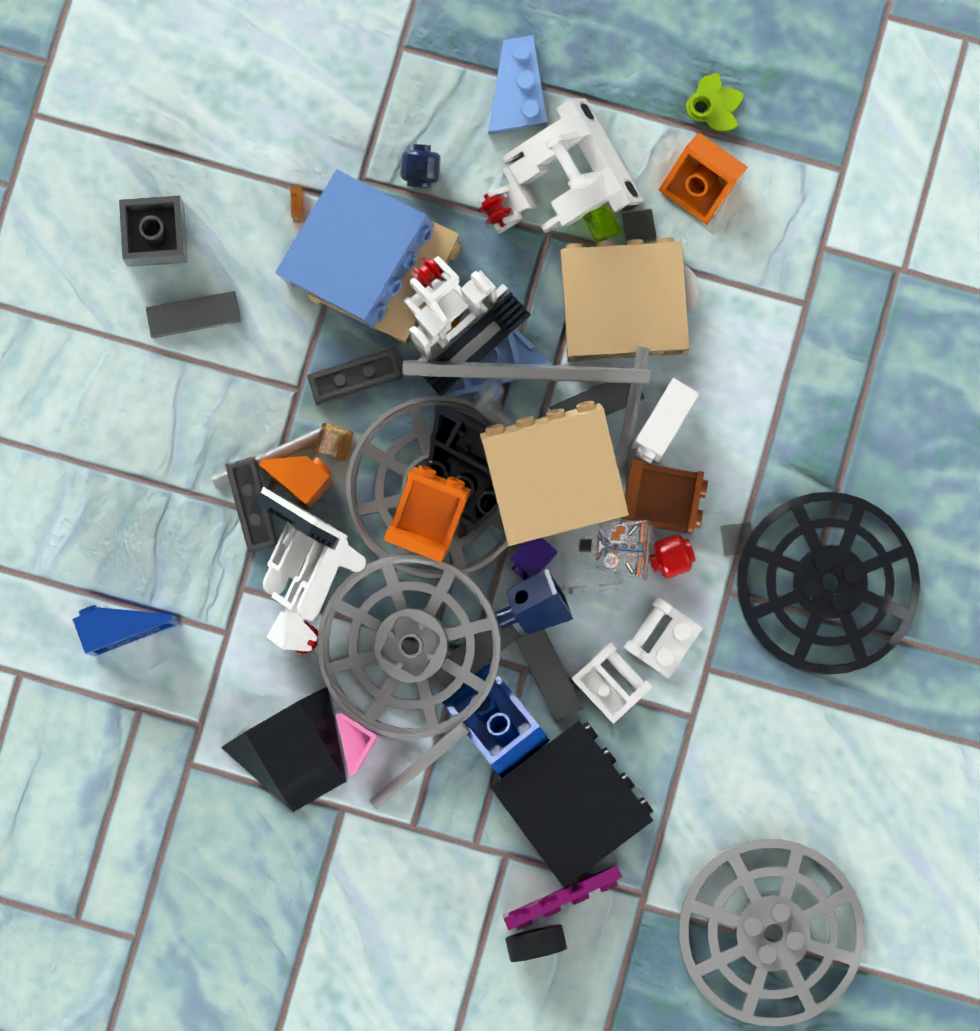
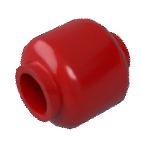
M673 535L654 542L652 547L653 554L648 555L653 571H660L661 575L666 579L689 572L692 569V562L696 561L689 539H683L680 535Z

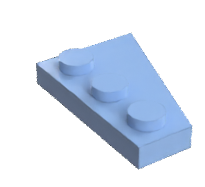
M533 36L503 40L488 134L547 125Z

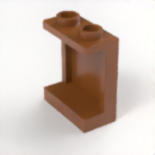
M632 459L624 495L629 515L621 517L620 522L637 525L640 523L641 526L642 522H644V526L649 525L652 528L692 534L695 527L700 528L703 510H699L698 506L700 498H705L707 493L708 480H703L704 472H690L645 464L642 460Z

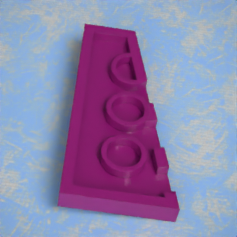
M613 865L503 915V919L508 930L516 928V931L533 924L532 919L544 915L546 918L562 911L560 906L572 901V904L575 905L589 899L588 893L600 888L601 892H605L618 886L616 880L622 878L618 866Z

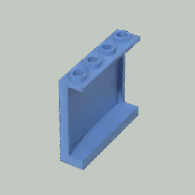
M336 169L275 273L284 282L293 287L296 285L364 321L373 329L376 323L380 322L385 316L386 306L392 296L399 292L402 286V279L407 270H410L415 265L420 248L430 240L434 224L426 214Z

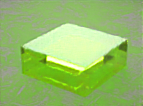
M608 205L591 210L583 216L597 243L616 237L622 232Z

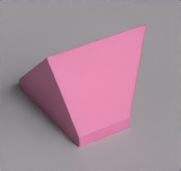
M339 713L336 714L348 773L349 775L357 774L380 736L345 714Z

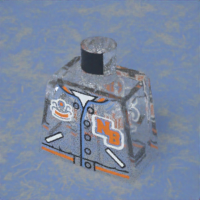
M642 520L598 525L597 538H580L579 554L595 556V568L647 581L652 523Z

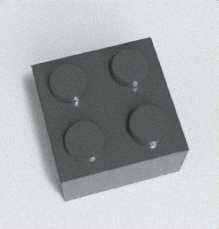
M180 195L119 200L122 260L127 267L188 263L185 207Z

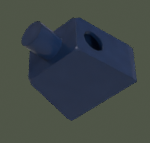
M545 569L508 589L506 595L510 606L495 612L502 629L518 622L526 634L573 620L565 594L549 569Z

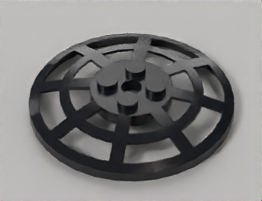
M819 492L793 498L776 507L760 521L751 532L743 547L738 564L736 585L738 602L743 618L753 636L764 649L778 660L793 668L809 673L832 675L849 673L865 668L880 660L895 648L906 634L914 619L919 602L920 577L914 550L905 533L893 518L876 505L862 498L846 493ZM830 500L853 504V508L848 521L835 518L811 521L803 505L810 502ZM792 510L799 526L794 528L779 542L774 552L756 546L759 538L770 524L782 514ZM865 510L875 514L886 523L898 537L902 546L886 552L877 538L860 526ZM826 527L844 529L839 546H822L815 529ZM804 535L811 551L804 555L799 562L783 556L788 546L799 536ZM856 535L868 542L878 556L862 562L857 555L850 551ZM751 557L769 563L766 573V589L769 601L753 608L749 601L747 587L748 566ZM906 557L910 565L912 580L911 599L908 608L892 601L895 581L891 563ZM778 567L794 573V591L779 597L776 590V572ZM882 567L885 575V592L883 597L867 590V573ZM831 573L837 577L838 587L834 591L826 590L823 587L822 579L825 574ZM799 602L811 614L805 630L795 624L783 608ZM862 602L878 608L874 617L858 630L851 613ZM774 612L782 625L793 635L800 638L794 655L785 652L777 646L762 630L757 619ZM887 613L902 619L903 621L899 629L891 639L876 652L867 656L861 639L877 628ZM840 618L846 635L838 637L816 635L823 619ZM812 644L829 647L850 644L856 661L847 664L824 665L814 664L805 661Z

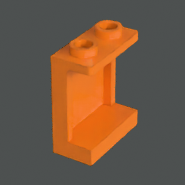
M419 465L418 468L413 467L408 472V480L392 524L387 529L383 540L441 563L447 556L471 489L464 487L465 482L454 477H448L446 480L436 476L435 470Z

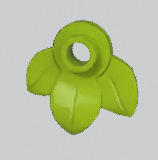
M719 73L707 75L699 82L697 93L689 97L686 103L687 115L695 122H706L715 131L733 130L738 126V123L732 113L739 107L744 94L733 88L722 87ZM703 104L706 107V111L700 113L695 109V106Z

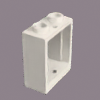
M672 378L634 442L632 449L637 451L635 456L647 464H651L652 461L658 464L700 393Z

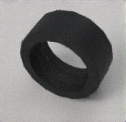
M561 924L540 927L505 938L510 962L536 959L567 949Z

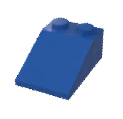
M96 605L78 611L80 616L72 619L85 654L91 656L101 655L181 624L179 618L172 614L97 608Z
M490 664L475 675L485 681L490 670ZM497 675L490 693L481 706L463 722L470 730L467 733L469 738L501 778L550 741L539 724L499 675ZM464 683L451 697L442 703L454 717L462 712L479 692Z

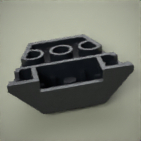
M436 405L433 432L430 439V452L426 467L435 470L436 476L446 480L448 477L462 480L465 482L464 487L471 489L459 522L476 530L499 508L483 443L480 438V433L486 432L485 429L489 426L467 414Z
M327 687L295 702L221 747L292 812L297 811L347 782L330 693Z

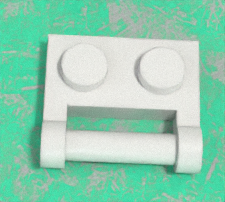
M657 597L652 604L654 606L653 610L632 641L628 640L623 648L669 679L703 628ZM665 614L671 618V621L650 652L647 653L641 648Z
M610 642L571 680L606 718L614 724L653 686L648 680L644 682L615 651L617 647ZM607 659L635 689L630 696L600 665L603 661Z

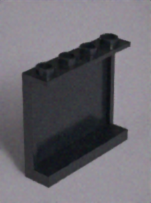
M580 720L490 786L563 887H566L654 821L650 816L654 812L644 797H641L639 800L631 791L635 787L634 783L625 772L622 774L617 772L613 766L617 762L607 747L602 750L594 741L598 737L594 729L588 722L583 725Z

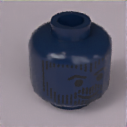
M413 144V150H405L402 153L400 177L407 181V186L431 188V184L439 180L441 156L437 152H431V145Z

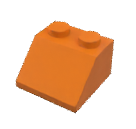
M699 132L685 147L658 190L707 225L748 167Z
M307 456L263 459L259 463L266 474L309 510L314 507L334 483L330 477L332 474L330 468L317 457L313 461Z

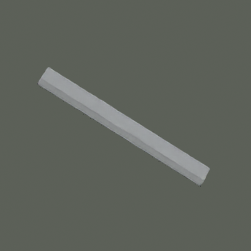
M404 360L402 373L406 376L648 384L650 383L651 376L650 370L645 368Z

